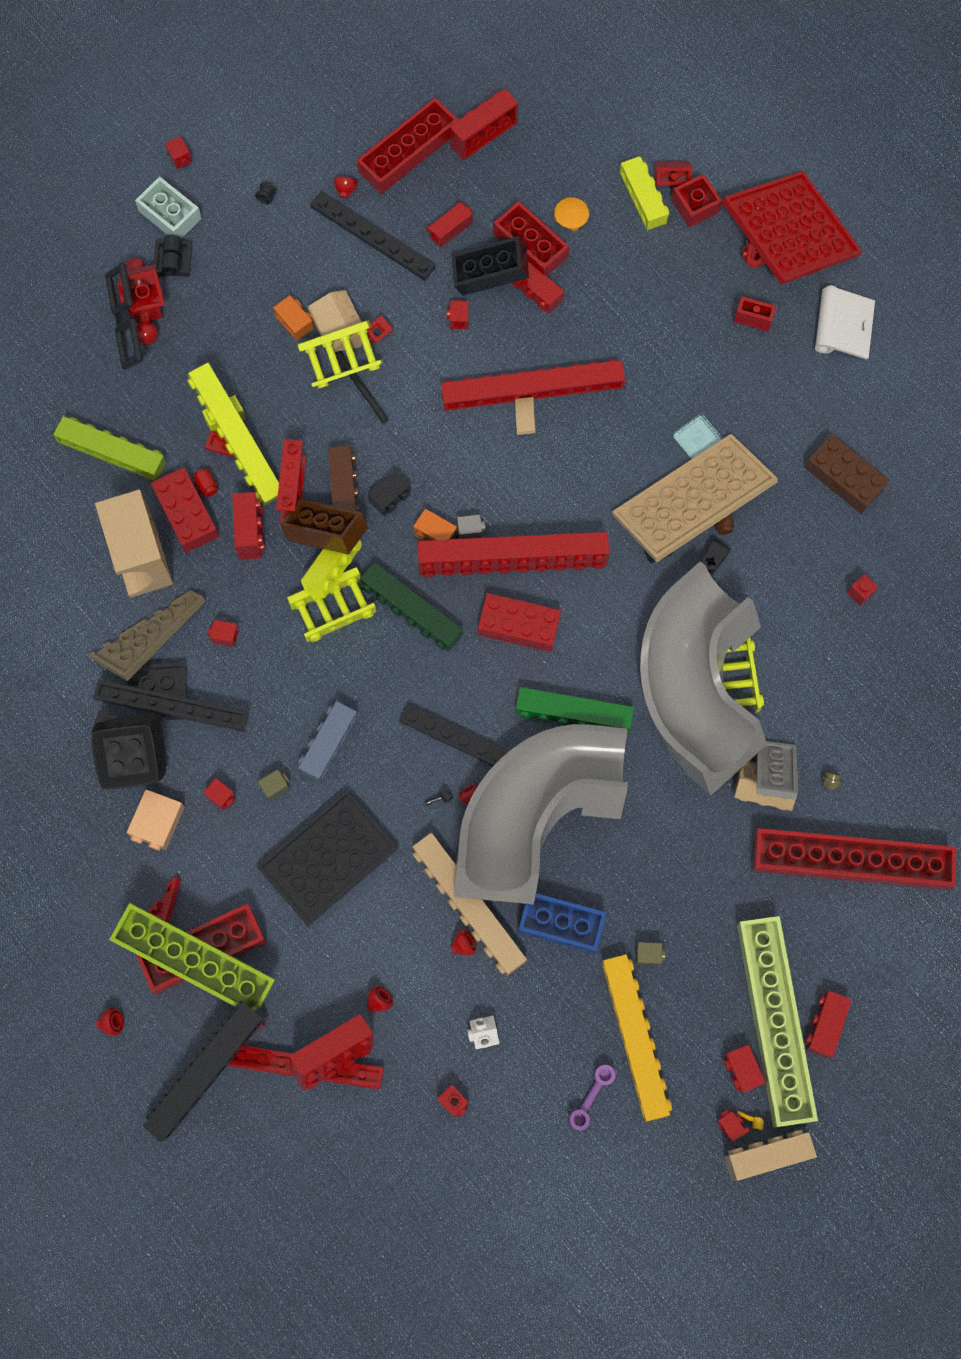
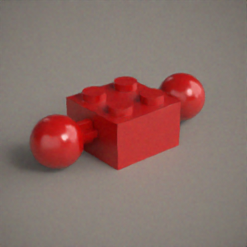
M131 258L125 262L127 270L146 266L138 258ZM118 282L119 294L122 304L125 302V298L121 282ZM161 306L129 313L130 319L134 318L139 323L137 328L140 343L143 345L153 344L157 340L158 330L150 321L163 318Z

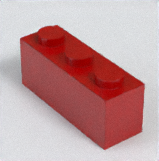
M528 261L529 278L511 284L515 288H519L528 299H532L542 311L545 310L550 314L564 300V290Z
M827 991L825 995L821 994L818 1006L821 1007L819 1013H815L811 1024L814 1025L812 1033L809 1032L806 1037L805 1044L808 1045L806 1050L828 1059L834 1056L852 999L831 991Z

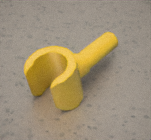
M738 1110L737 1113L741 1118L753 1122L752 1129L763 1130L764 1121L762 1118L749 1116Z

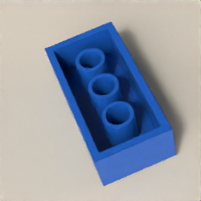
M536 893L534 904H525L518 933L596 954L607 912Z

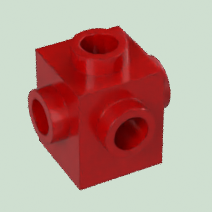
M746 239V247L742 249V259H745L746 264L750 267L765 265L764 260L749 239Z

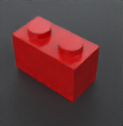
M690 161L655 162L654 181L656 186L682 185L692 180V165Z
M741 296L734 322L769 332L776 306Z
M749 1045L724 1055V1066L727 1071H731L733 1079H731L736 1091L739 1090L740 1094L766 1083Z

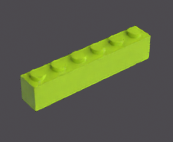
M63 416L53 434L57 443L154 481L159 479L166 465L165 458L161 452L148 450L139 443H136V445L130 443L124 437H115L109 431L97 430L93 425L82 424L73 417L67 418Z

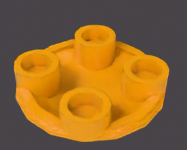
M565 198L556 205L554 210L555 221L571 231H577L589 218V209L586 203L578 198Z

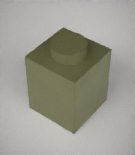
M278 769L258 781L269 802L290 790L287 785L290 783L285 773L280 774Z
M637 943L636 965L660 966L662 961H665L666 950L662 949V943Z

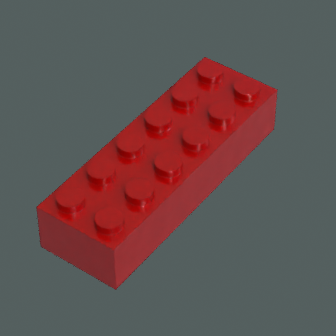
M436 98L432 99L358 158V172L380 194H383L450 140V126L459 119Z
M245 904L187 932L235 958L266 944V940L249 904ZM136 955L149 987L155 995L186 981Z

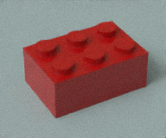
M255 492L232 494L235 549L239 560L261 559L262 552H265V543L262 537L264 525L261 519L263 517L261 501L257 499Z

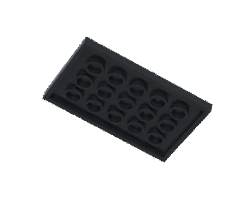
M345 790L256 867L303 922L309 926L393 854L398 847L349 791Z

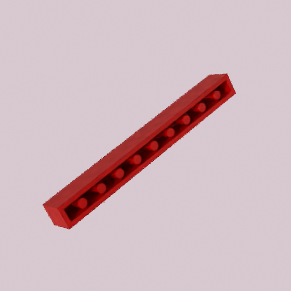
M609 360L603 363L591 362L588 365L574 364L571 367L564 368L558 366L548 370L537 369L533 372L503 373L499 376H483L478 379L465 378L462 381L448 380L441 383V394L444 411L510 403L515 402V399L534 397V399L620 389L624 388L625 375L622 360Z

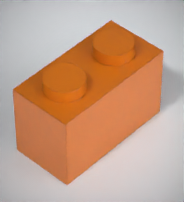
M289 295L275 305L273 311L279 322L298 341L314 329V320L309 312L305 313L303 311L301 303Z
M424 509L413 526L415 536L422 541L452 540L457 535V526L427 509Z

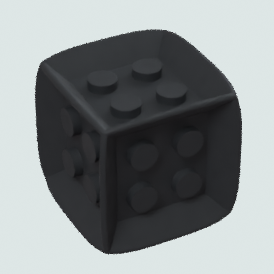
M143 714L113 718L98 722L92 728V752L96 775L101 789L136 787L152 784L163 779L166 774V755L162 729L157 715Z

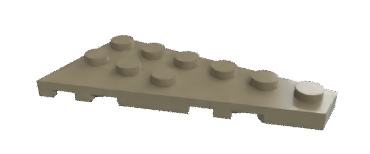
M190 590L172 601L170 607L163 611L161 609L156 611L154 617L149 620L144 619L121 633L119 639L111 644L107 642L103 645V649L96 653L93 651L88 656L91 660L128 681L206 601L203 596Z

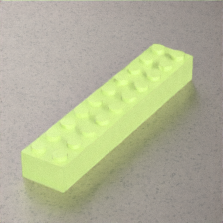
M780 916L741 921L737 924L773 1128L816 1122L818 1118Z

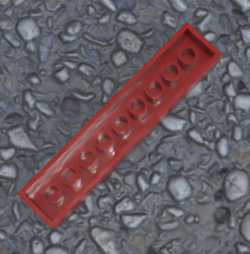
M608 532L418 541L419 574L424 577H433L440 574L443 576H452L453 574L467 576L472 573L486 575L491 572L506 574L510 571L525 573L529 570L544 572L547 569L563 571L566 568L582 570L585 567L601 569L607 566L609 557Z
M758 828L754 833L752 872L950 890L956 886V847Z

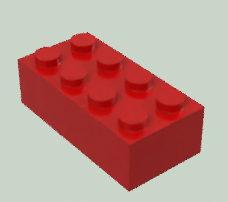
M506 89L496 92L492 98L482 102L476 109L467 112L463 118L451 124L450 147L464 161L517 124L518 102Z
M519 201L493 223V235L500 241L519 236L527 247L528 261L546 276L569 256L570 246Z
M184 467L150 483L185 553L219 538L217 530Z
M487 593L478 626V635L552 652L561 610Z
M361 1014L290 1055V1071L303 1091L307 1088L312 1089L322 1079L334 1076L337 1070L342 1067L347 1068L351 1066L354 1060L360 1056L365 1057L369 1055L373 1049V1032Z

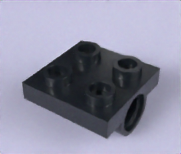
M166 235L164 240H155L153 264L156 265L158 275L190 276L192 242L184 241L176 235Z

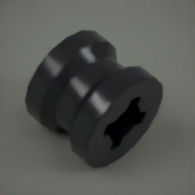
M261 182L260 190L256 192L255 197L261 203L269 205L277 189L270 183Z

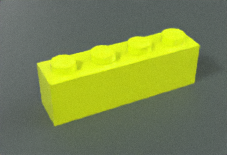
M641 156L622 162L620 175L646 230L666 224L669 210L662 202L660 191H657L655 188L654 178L650 177L646 162L642 161Z
M358 541L349 555L323 549L301 579L305 593L326 598L337 580L342 576L346 567L351 563L353 557L361 549V541Z

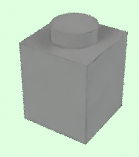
M480 515L457 517L459 539L482 538V532H485V523L480 520Z

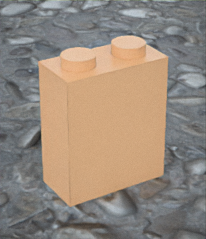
M145 790L127 831V834L131 837L130 840L142 844V841L149 844L148 847L160 851V848L166 850L185 808L181 802Z

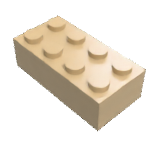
M802 1130L788 1133V1138L783 1139V1136H777L767 1139L768 1144L765 1145L761 1141L747 1145L748 1150L745 1151L743 1147L728 1151L729 1155L724 1156L731 1181H739L816 1158L817 1155L809 1132L803 1133Z

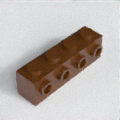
M350 446L328 447L332 506L360 512L359 504L355 503V498L359 497L358 486H354V480H357V472L352 467V463H356L355 452H351Z

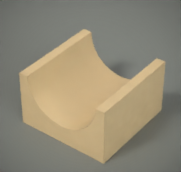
M140 489L95 503L117 575H123L129 597H135L173 585L153 517Z

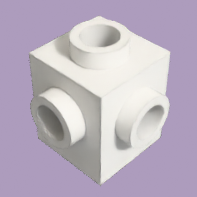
M493 1016L470 1021L471 1029L467 1031L469 1041H474L475 1049L499 1044Z

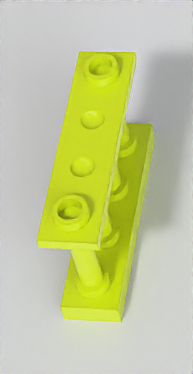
M369 320L298 344L300 352L305 350L308 353L318 380L311 383L312 387L318 386L319 389L328 386L329 381L367 368L370 371L380 368L379 364L383 363V359L376 361L367 336V329L371 327ZM357 333V336H360L369 362L360 367L349 340L351 338L350 334ZM340 339V342H343L352 368L351 370L341 372L332 346L333 340ZM321 344L327 351L335 374L324 378L315 353V346Z
M357 567L344 572L333 586V589L328 593L334 595L343 614L341 618L333 621L323 598L307 594L305 590L287 597L291 609H299L309 631L304 633L307 643L310 641L316 642L323 635L362 618L368 619L376 613L375 604L367 605L357 584L360 580V573ZM346 586L351 587L361 608L350 613L340 592L341 588ZM312 601L317 603L326 622L325 625L315 628L305 607L307 603Z
M749 638L735 650H745L747 661L723 664V671L748 669L750 679L724 682L725 690L751 687L753 698L736 699L735 701L741 706L754 705L755 713H757L764 706L763 695L759 694L753 657L755 644L754 640Z

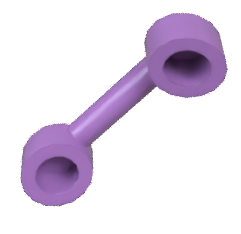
M601 1065L595 1069V1083L581 1108L569 1114L568 1122L573 1129L581 1131L589 1126L590 1117L587 1113L601 1087L611 1084L615 1079V1071L611 1066Z

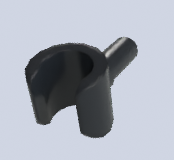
M442 790L436 797L426 800L425 804L427 806L440 799L447 803L453 799V796L448 790Z

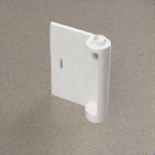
M833 285L823 288L815 350L819 353H831L834 350H838L867 360L870 351L875 300L839 289Z

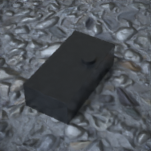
M519 236L452 254L454 287L462 296L529 278L527 247Z

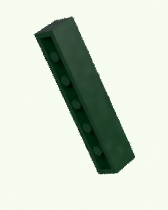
M375 562L360 578L361 588L366 593H372L376 596V600L382 605L387 604L391 607L390 610L395 615L404 617L406 619L405 622L409 626L417 627L425 638L434 640L435 645L441 650L446 649L449 652L463 636V629Z

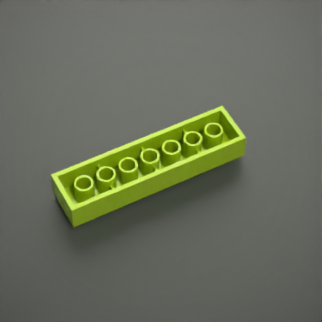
M129 903L109 939L233 1006H236L241 1000L244 1002L252 999L261 1008L276 980L132 903Z

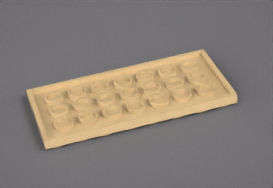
M730 434L612 511V514L647 553L658 562L778 483V480L765 465Z

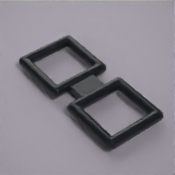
M121 263L105 274L111 312L115 316L117 326L115 334L121 367L127 370L142 362L143 356L137 322L134 318L130 319L128 309L133 306L127 267L124 263ZM120 273L125 302L118 306L113 277ZM129 328L135 357L130 360L127 359L123 332Z

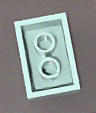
M161 177L135 200L138 211L167 235H176L181 239L202 219L199 208Z

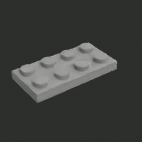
M766 741L767 745L756 754V794L796 800L798 794L796 745Z

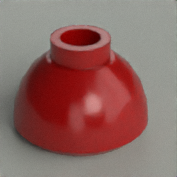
M338 176L334 178L333 182L341 198H349V195L358 186V182L349 177Z
M480 783L471 784L461 790L458 795L459 800L468 805Z
M465 929L459 930L454 937L453 943L450 944V948L455 955L470 956L475 954L477 950L474 938Z
M372 986L367 998L368 1003L366 1006L368 1010L375 1013L376 1011L382 1012L393 1007V998L390 993L381 986Z
M112 1007L102 1013L100 1018L97 1019L96 1025L105 1034L118 1036L123 1030L124 1018L119 1009Z

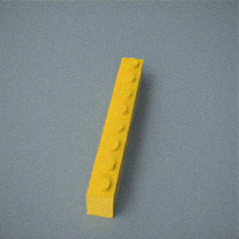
M627 955L603 960L602 965L644 1122L670 1116L669 1111H672V1106L669 1098H665L666 1084L664 1078L660 1079L658 1071L661 1070L659 1059L655 1058L653 1050H656L653 1038H649L647 1030H650L648 1019L643 1017L642 1010H645L642 998H638L637 995L639 985L637 979H633L631 971H634L632 960L628 959Z

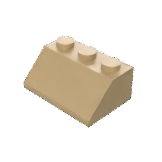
M346 290L330 292L308 306V310L321 336L361 323ZM357 333L350 334L351 338L349 340L352 349L361 347L362 341L360 336H357ZM340 339L333 340L334 352L345 350Z
M748 761L738 771L734 798H738L741 801L755 802L762 806L777 807L780 810H793L795 799L756 794V762ZM797 771V789H798V771Z

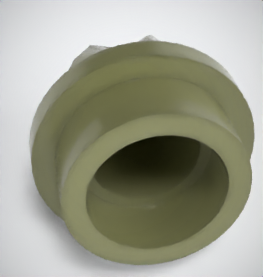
M826 771L825 776H822L824 787L828 790L837 789L842 782L840 780L841 775Z

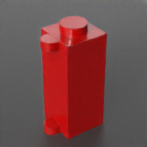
M457 202L455 207L436 222L425 227L429 237L440 248L472 224V210L461 202Z

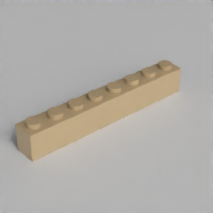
M430 833L412 847L414 851L412 853L413 857L418 863L422 862L426 868L423 870L430 879L434 878L438 883L435 885L442 895L444 893L449 898L447 902L453 910L457 909L461 914L459 918L465 926L469 925L473 930L471 934L477 942L481 941L485 946L483 950L489 958L493 957L497 962L495 966L501 974L505 973L508 977L527 962L526 957L482 899L454 897L456 865L434 835Z

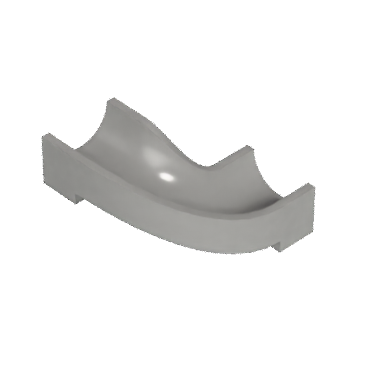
M700 561L662 596L654 608L643 637L640 671L645 701L665 748L683 768L684 773L709 795H712L767 745L760 720L728 695L723 681V664L728 649L734 652L761 628L754 601L749 597L741 604L733 600L717 585L708 572L706 565Z
M576 724L559 726L542 731L526 739L504 755L480 782L466 808L458 845L454 897L534 904L539 879L540 849L547 835L561 817L573 809L581 808L582 816L621 819L628 789V782H623L627 728Z

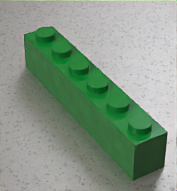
M520 687L515 714L526 719L535 717L542 722H549V720L557 721L560 725H568L569 723L627 728V734H629L634 707Z

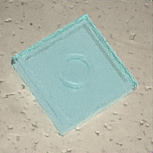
M702 413L672 434L691 459L723 439Z

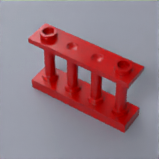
M284 439L276 506V511H281L280 524L289 512L296 511V503L299 499L303 498L307 458L302 455L303 441Z

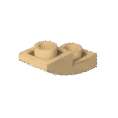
M534 397L515 399L517 435L536 433Z

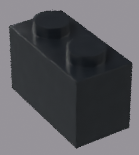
M394 470L368 493V500L385 516L387 513L393 512L401 500L405 501L410 496V484Z

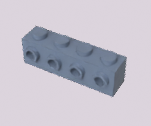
M337 701L334 706L331 705L326 713L327 719L325 722L320 723L316 738H312L308 744L307 749L309 750L307 754L302 755L298 762L300 773L319 783L323 780L358 718L357 711Z

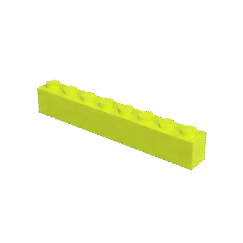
M209 363L189 372V379L187 380L192 390L195 389L197 391L199 403L207 408L208 412L206 414L211 422L214 421L217 425L216 431L219 437H224L227 442L225 444L226 449L230 455L234 454L237 459L235 460L236 466L239 470L244 471L246 475L244 479L249 487L252 486L254 488L257 499H260L264 506L277 499L279 482Z

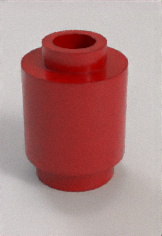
M200 469L195 472L193 480L202 495L211 497L218 492V485L210 470Z

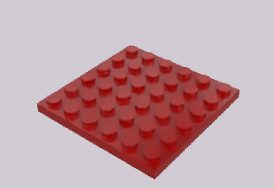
M804 171L726 196L722 200L724 206L781 285L859 257L863 252Z

